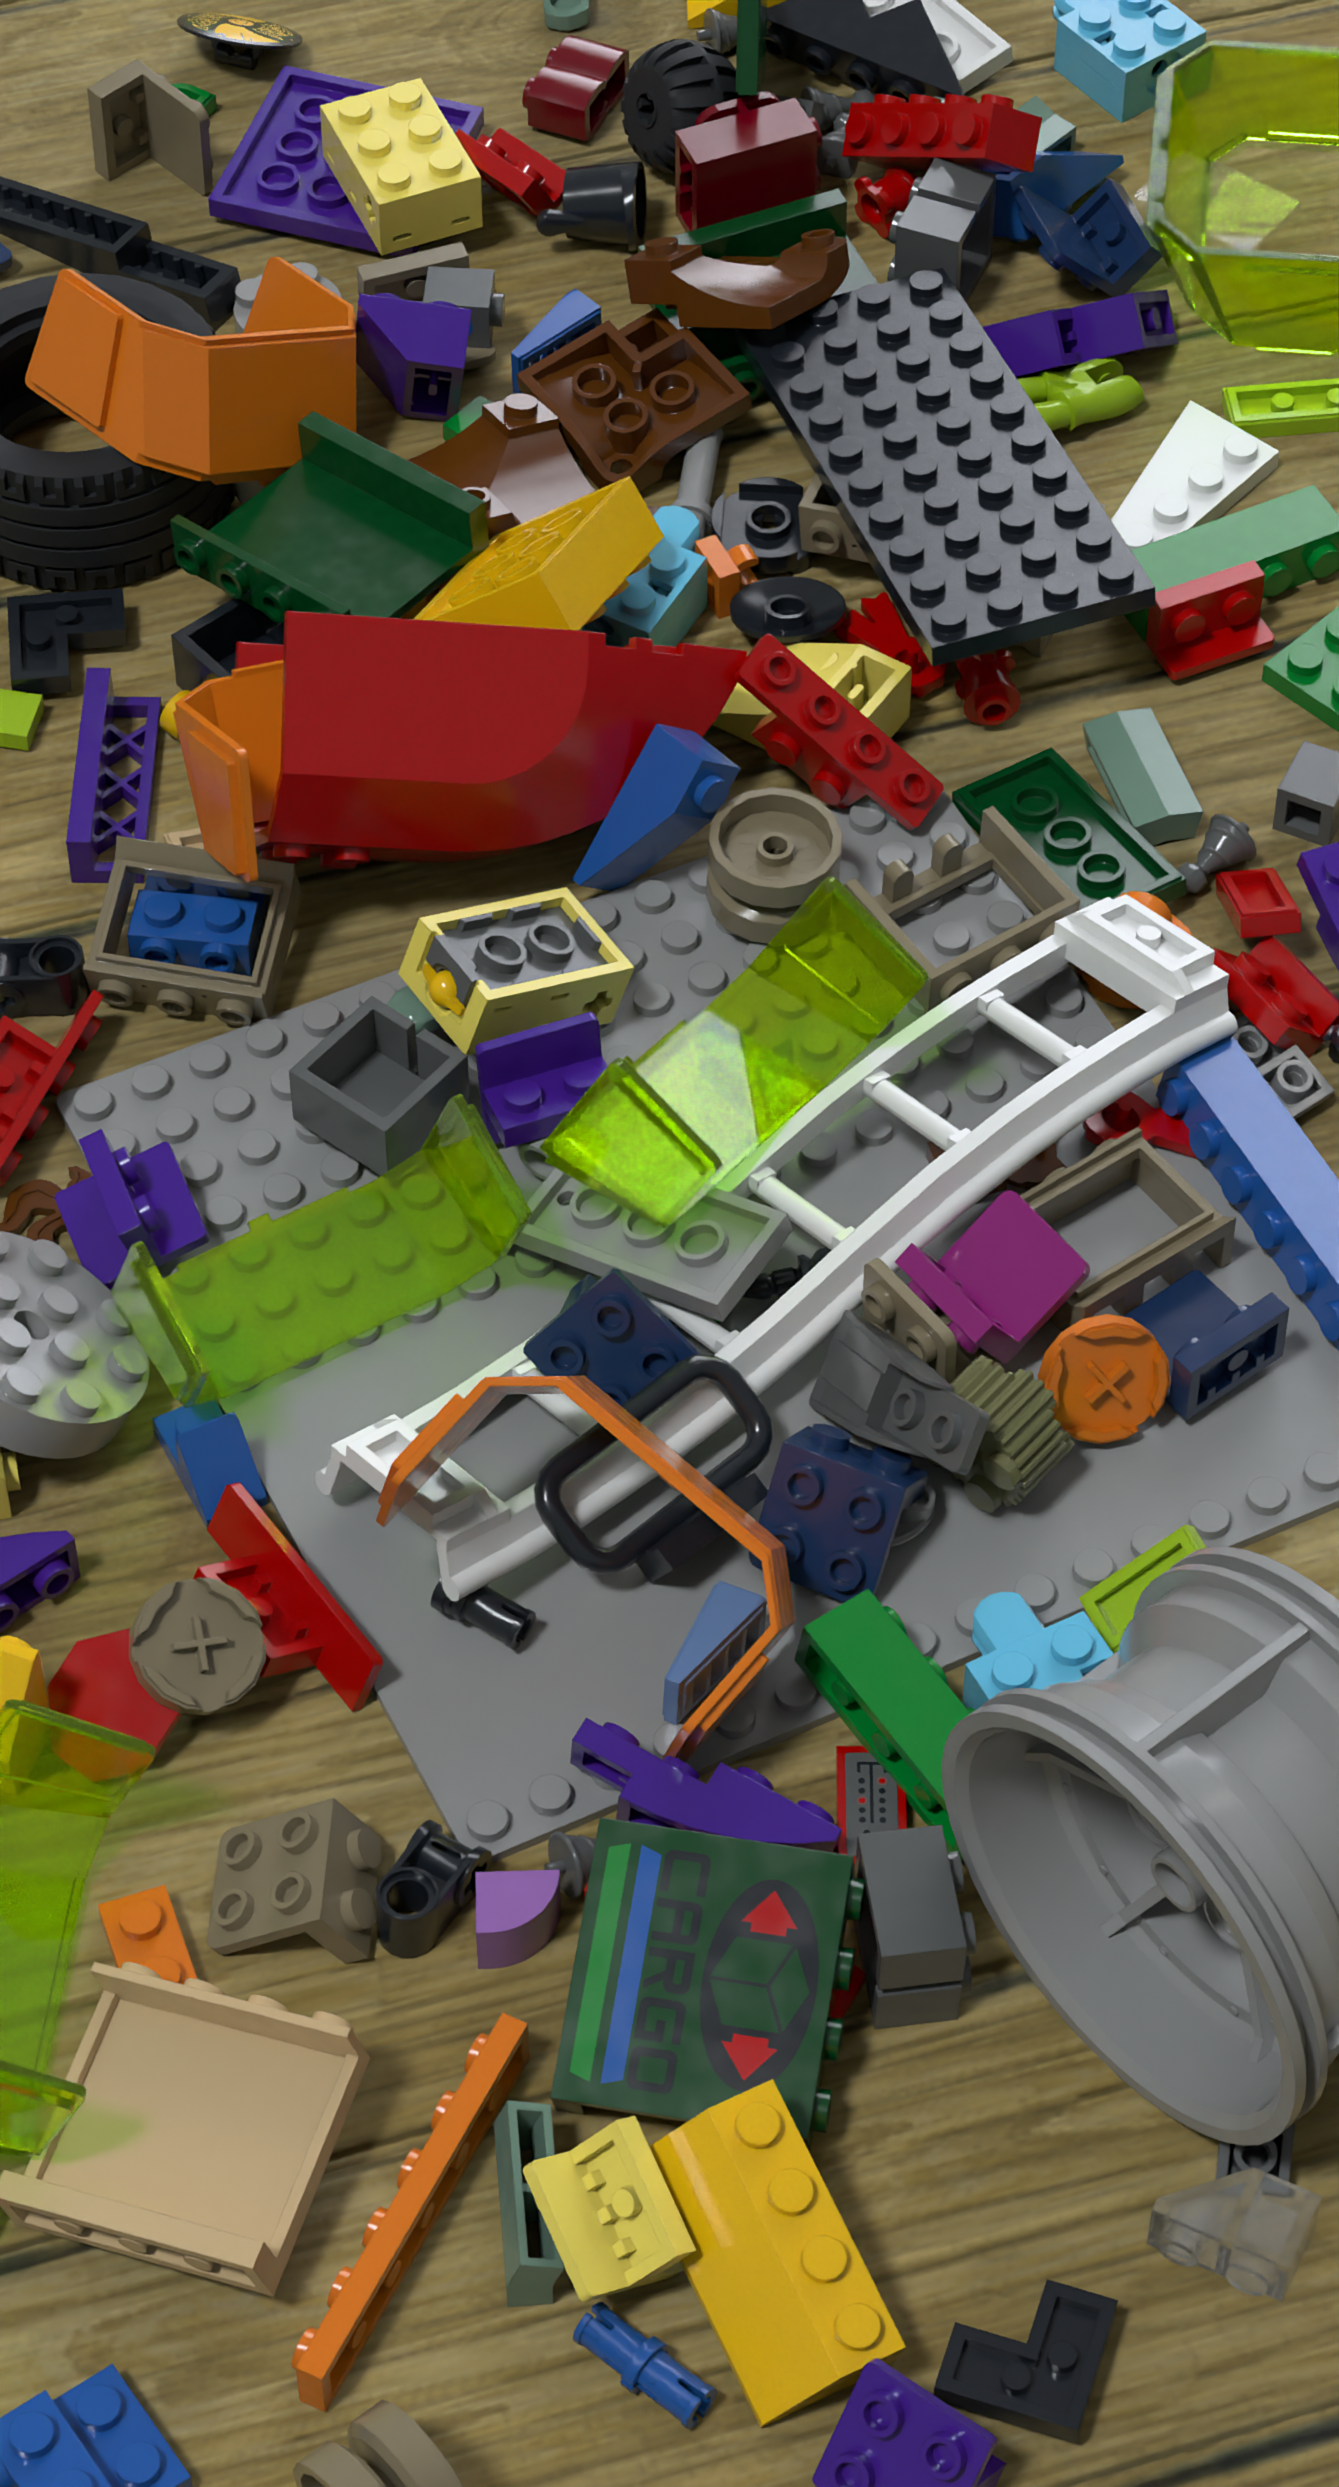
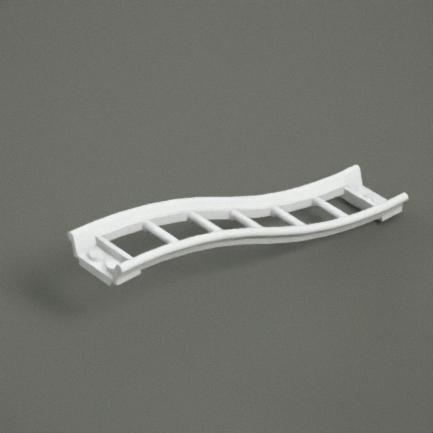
M1127 894L1114 900L1107 897L1055 921L1053 935L990 971L895 1034L816 1095L713 1186L743 1198H748L752 1193L772 1208L788 1213L790 1221L832 1250L768 1310L741 1333L737 1330L729 1332L708 1316L649 1294L641 1293L664 1316L715 1353L714 1356L727 1360L741 1373L755 1394L760 1396L838 1326L845 1310L855 1311L863 1303L861 1292L863 1290L865 1264L875 1258H879L896 1273L901 1268L894 1261L911 1243L923 1249L952 1222L994 1188L1084 1121L1183 1059L1234 1034L1237 1031L1238 1024L1235 1016L1229 1012L1227 992L1229 974L1213 964L1215 957L1213 949ZM1071 962L1146 1011V1013L1086 1049L1081 1045L1073 1047L1004 999ZM979 1015H982L1059 1067L1004 1105L972 1131L967 1128L959 1130L890 1082L891 1077L903 1067ZM867 1096L946 1152L926 1166L856 1229L852 1226L844 1228L776 1179V1175L780 1168L836 1119ZM529 1339L457 1387L403 1419L393 1414L332 1444L328 1466L315 1473V1482L322 1494L330 1495L362 1478L381 1494L394 1460L456 1393L464 1399L485 1377L545 1376L523 1353V1348ZM699 1380L644 1420L642 1424L680 1457H683L733 1419L737 1412L717 1386L709 1381ZM527 1394L579 1436L598 1423L565 1394ZM618 1440L564 1482L561 1488V1500L580 1528H583L659 1474ZM448 1458L401 1509L403 1513L437 1540L436 1548L442 1587L450 1600L458 1601L558 1543L542 1522L535 1507V1484L503 1502Z

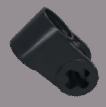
M65 935L17 939L0 937V990L4 996V1000L0 1002V1019L3 1015L12 1018L42 1015L64 1017L76 1014L91 993L83 972V965L86 963L83 949L79 942Z
M433 1820L425 1821L416 1830L405 1851L380 1880L376 1888L377 1932L382 1948L391 1955L400 1958H417L427 1954L434 1948L439 1938L461 1909L476 1896L475 1872H489L492 1863V1853L490 1850L481 1846L471 1849L442 1833V1825ZM403 1911L418 1912L412 1915L399 1914Z

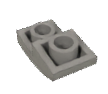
M1245 1014L1236 1019L1238 1024L1237 1031L1228 1037L1233 1036L1294 1120L1333 1095L1335 1091L1296 1044L1285 1051L1283 1048L1273 1045Z

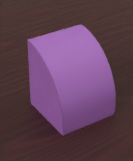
M560 1870L475 1872L478 1969L508 1967L534 1956L552 1938L560 1920Z

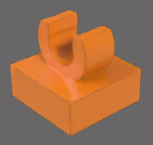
M712 535L695 541V553L707 557L708 604L718 619L730 616V603L734 595L740 592L743 587L758 581L750 567L759 564V559L749 544H740L726 551L717 536Z

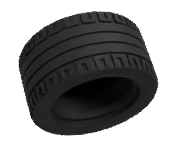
M78 273L147 321L197 336L215 335L213 328L182 299L152 284L118 275ZM58 275L39 277L5 287L0 290V575L10 580L44 589L88 591L121 587L156 576L176 565L177 561L174 556V542L170 520L179 514L209 531L222 521L231 509L230 504L234 501L235 497L233 483L215 485L211 481L200 482L133 462L111 445L86 451L54 452L29 448L11 442L9 439L24 428L36 422L65 413L28 388L25 383L27 369Z

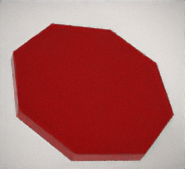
M130 1628L77 1641L47 1686L55 1744L97 1773L152 1761L183 1715L157 1703L138 1683L129 1660Z

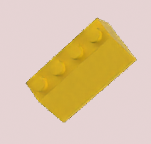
M773 2079L704 2110L649 2146L696 2248L695 2252L680 2260V2263L760 2428L857 2383L865 2364L874 2358L880 2359L889 2366L894 2364L906 2346Z

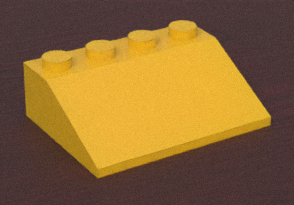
M628 476L493 536L489 540V547L468 562L414 619L582 631L581 628L584 625L596 620L606 612L605 601L617 596L629 586L626 578L643 569L651 562L648 554L662 540L664 535L631 477Z

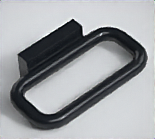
M712 1354L691 1355L675 1363L620 1406L642 1423L699 1380H706L717 1386L742 1419L746 1427L747 1437L745 1443L738 1450L709 1471L704 1477L745 1512H748L767 1496L768 1490L755 1472L751 1475L749 1474L757 1469L769 1454L773 1440L772 1420L764 1404L741 1373L727 1360ZM596 1423L550 1458L539 1471L534 1487L535 1507L542 1522L567 1556L580 1568L595 1574H616L636 1563L651 1583L674 1570L724 1531V1529L681 1493L617 1544L609 1548H602L592 1543L565 1508L561 1500V1488L567 1479L618 1441L601 1424Z

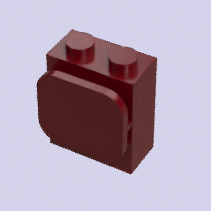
M759 92L758 95H747L712 105L697 117L695 126L675 131L676 217L685 231L689 232L816 195V191L821 189V177L816 165L817 149L822 147V134L817 120L813 116H807L796 98L780 102L778 97L771 92Z

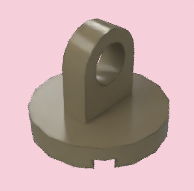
M197 1577L195 1580L175 1581L164 1585L139 1608L129 1631V1660L138 1683L157 1703L180 1714L208 1715L231 1707L256 1684L266 1661V1644L263 1645V1634L260 1629L263 1625L257 1610L239 1590L213 1578Z

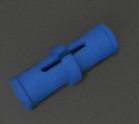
M598 2302L593 2305L591 2312L596 2315V2318L594 2319L591 2314L586 2312L574 2331L573 2341L578 2345L584 2346L619 2373L622 2379L620 2383L633 2394L642 2391L677 2418L685 2428L691 2429L695 2427L699 2419L694 2416V2413L696 2412L702 2418L708 2413L716 2399L717 2389L707 2385L668 2355L669 2345L656 2336L649 2339L611 2311L604 2302Z

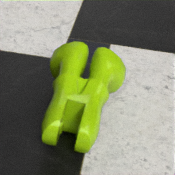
M1115 356L1088 360L1061 371L1043 370L1037 376L1017 379L1051 431L1058 428L1061 430L1067 428L1071 431L1082 424L1115 418L1133 410L1144 400L1142 387L1132 376L1123 375V366Z

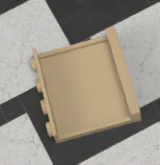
M94 1962L90 1972L104 1991L24 2175L3 2170L1 2174V2208L19 2226L274 2297L370 2060L369 2055L353 2032V2026L348 2021L334 2014L317 2011L313 2013L311 2018L291 2013L281 2003L265 1996L250 1995L248 2001L225 1996L222 1990L203 1980L188 1978L183 1985L163 1980L155 1971L137 1963L124 1962L121 1968Z

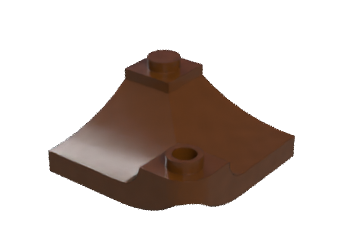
M818 229L802 234V241L782 251L780 257L723 256L713 259L703 256L701 245H678V239L675 237L652 239L644 244L645 250L624 260L631 304L665 305L666 309H677L680 327L774 329L824 302L838 290L845 280L850 266L847 240L842 237H835L834 230Z
M657 307L619 330L608 320L516 374L519 390L523 394H533L559 418V430L562 437L577 454L584 473L599 489L630 476L638 491H642L662 479L665 465L677 453L752 409L750 393L688 327L678 330Z
M511 394L502 401L482 405V415L466 429L436 448L407 460L485 501L489 540L499 533L595 491L581 472L565 444L559 430V418L533 394Z

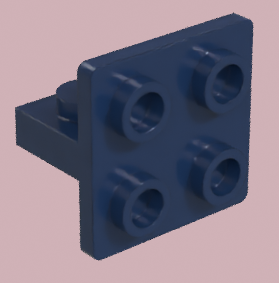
M616 1268L611 1269L598 1281L589 1273L570 1290L560 1314L530 1338L523 1348V1353L545 1376H586L619 1405L623 1404L678 1361L691 1355L701 1354L633 1283Z

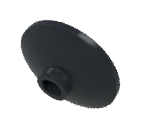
M783 576L756 581L743 587L740 592H737L730 603V617L733 624L739 630L757 639L766 634H771L781 643L809 641L827 635L841 625L846 614V603L839 591L824 582L805 577Z

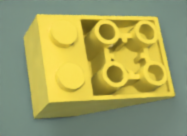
M782 643L888 737L892 738L910 717L911 666L863 644ZM737 682L732 694L712 725L765 750V747L751 734L762 718L771 711Z

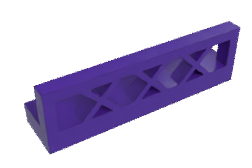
M87 668L66 839L72 883H108L114 862H98L99 855L116 844V836L148 840L160 734V716L162 713L161 697H114L111 668ZM115 717L147 718L145 725L128 736L114 726ZM129 755L141 767L124 779H121L109 767ZM121 799H125L137 810L119 823H116L104 811ZM137 874L135 883L144 884V875Z

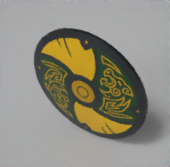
M192 13L182 15L177 19V25L184 31L212 40L216 62L249 70L256 68L258 59L263 55L265 49L297 47L302 44L303 39L300 34L287 27L244 16L219 13ZM231 45L251 48H247L242 54H239Z

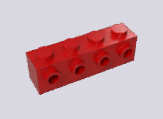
M875 94L873 103L851 102L849 118L845 126L843 157L884 169L899 166L905 170L928 171L934 158L988 172H1033L1042 117L1013 109L1014 100L1011 98L982 94L980 103H977L978 100L971 97L946 94L944 103H941L942 100L935 97L910 94L909 102L906 103V100L900 97Z

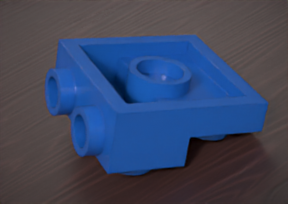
M147 876L144 890L138 889L127 934L130 957L252 977L270 895L250 892L248 898L241 899L230 896L223 887L191 883L189 889H178L170 886L166 878Z
M113 2364L54 2400L44 2390L0 2418V2487H193L191 2476Z

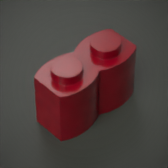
M574 35L567 36L558 47H553L550 50L545 67L541 69L536 77L529 78L525 85L522 104L528 112V126L584 141L590 140L601 127L608 110L614 108L623 96L622 89L629 71V50Z

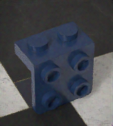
M1110 177L1072 216L1024 185H1021L1013 193L1022 209L1018 213L1020 220L1042 242V245L1038 248L1042 257L1057 271L1062 272L1065 268L1072 271L1080 283L1092 292L1101 289L1112 297L1124 295L1165 255L1124 187Z
M814 1424L813 1427L807 1426L783 1441L758 1523L785 1545L791 1582L842 1602L848 1601L866 1589H869L876 1596L902 1510L922 1497L929 1472L911 1466L912 1459L900 1451L886 1447H876L872 1451L851 1443V1435L840 1428L827 1424ZM749 1551V1559L752 1565L763 1570L762 1561Z

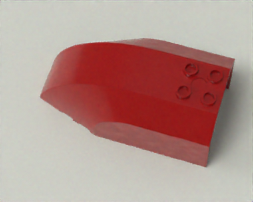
M286 611L284 617V645L249 642L236 643L235 669L283 660L280 774L270 820L254 823L256 854H260L262 859L294 863L295 865H297V860H309L310 857H320V867L332 869L356 868V863H369L370 860L460 862L514 853L575 832L606 818L656 723L694 731L701 737L705 735L732 694L737 684L734 674L746 659L747 651L688 643L677 644V647L653 645V639L640 637L629 638V644L624 647L605 645L606 633Z

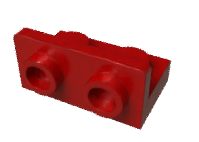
M502 128L497 129L491 138L481 134L478 140H475L460 129L455 133L479 172L481 181L537 218L543 210H557L563 202V186L566 171Z
M1255 560L1155 592V606L1149 607L1146 645L1170 679L1179 680L1273 648L1275 637L1260 617L1265 574Z
M1264 936L1249 954L1242 951L1239 956L1216 948L1213 949L1215 951L1213 964L1229 974L1227 985L1228 998L1273 1045L1287 1050L1296 1044L1307 1057H1311L1324 1042L1322 1037L1331 1025L1339 1024V1000L1277 936Z

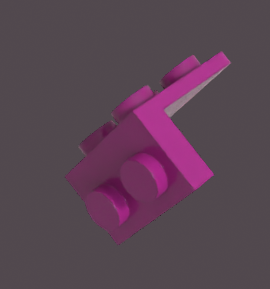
M1011 1190L1001 1193L939 1261L913 1243L894 1261L912 1279L907 1286L933 1312L940 1308L952 1320L947 1327L953 1332L958 1344L972 1355L979 1348H982L1005 1365L1079 1288L1090 1274L1088 1262L1020 1195Z

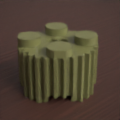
M980 1355L950 1385L955 1388V1394L986 1411L989 1414L990 1420L969 1473L962 1475L953 1472V1477L963 1481L965 1494L973 1505L978 1509L992 1513L1003 1503L1006 1506H1010L1011 1504L1017 1505L1064 1459L1075 1443L1070 1439L1068 1431L1062 1432L1058 1429L1061 1424L1052 1417L1054 1415L1052 1409L1057 1405L1056 1400L1053 1398L1054 1393L1052 1390H1047L1044 1387L1042 1380H1036L1033 1372L1030 1370L1026 1372L1023 1369H1019L1015 1374L1011 1371L1005 1373L999 1365L994 1368V1361L992 1359H986L983 1355ZM926 1458L933 1465L943 1467L932 1459Z

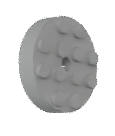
M0 1231V1447L29 1456L51 1459L76 1458L96 1452L114 1439L143 1397L148 1385V1353L141 1333L135 1324V1313L127 1304L118 1300L99 1279L67 1257L64 1250L56 1243L45 1239L34 1241L4 1231Z

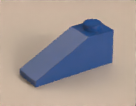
M656 723L572 880L579 886L607 891L627 886L712 821L718 809L725 803L730 787L741 768L696 732Z

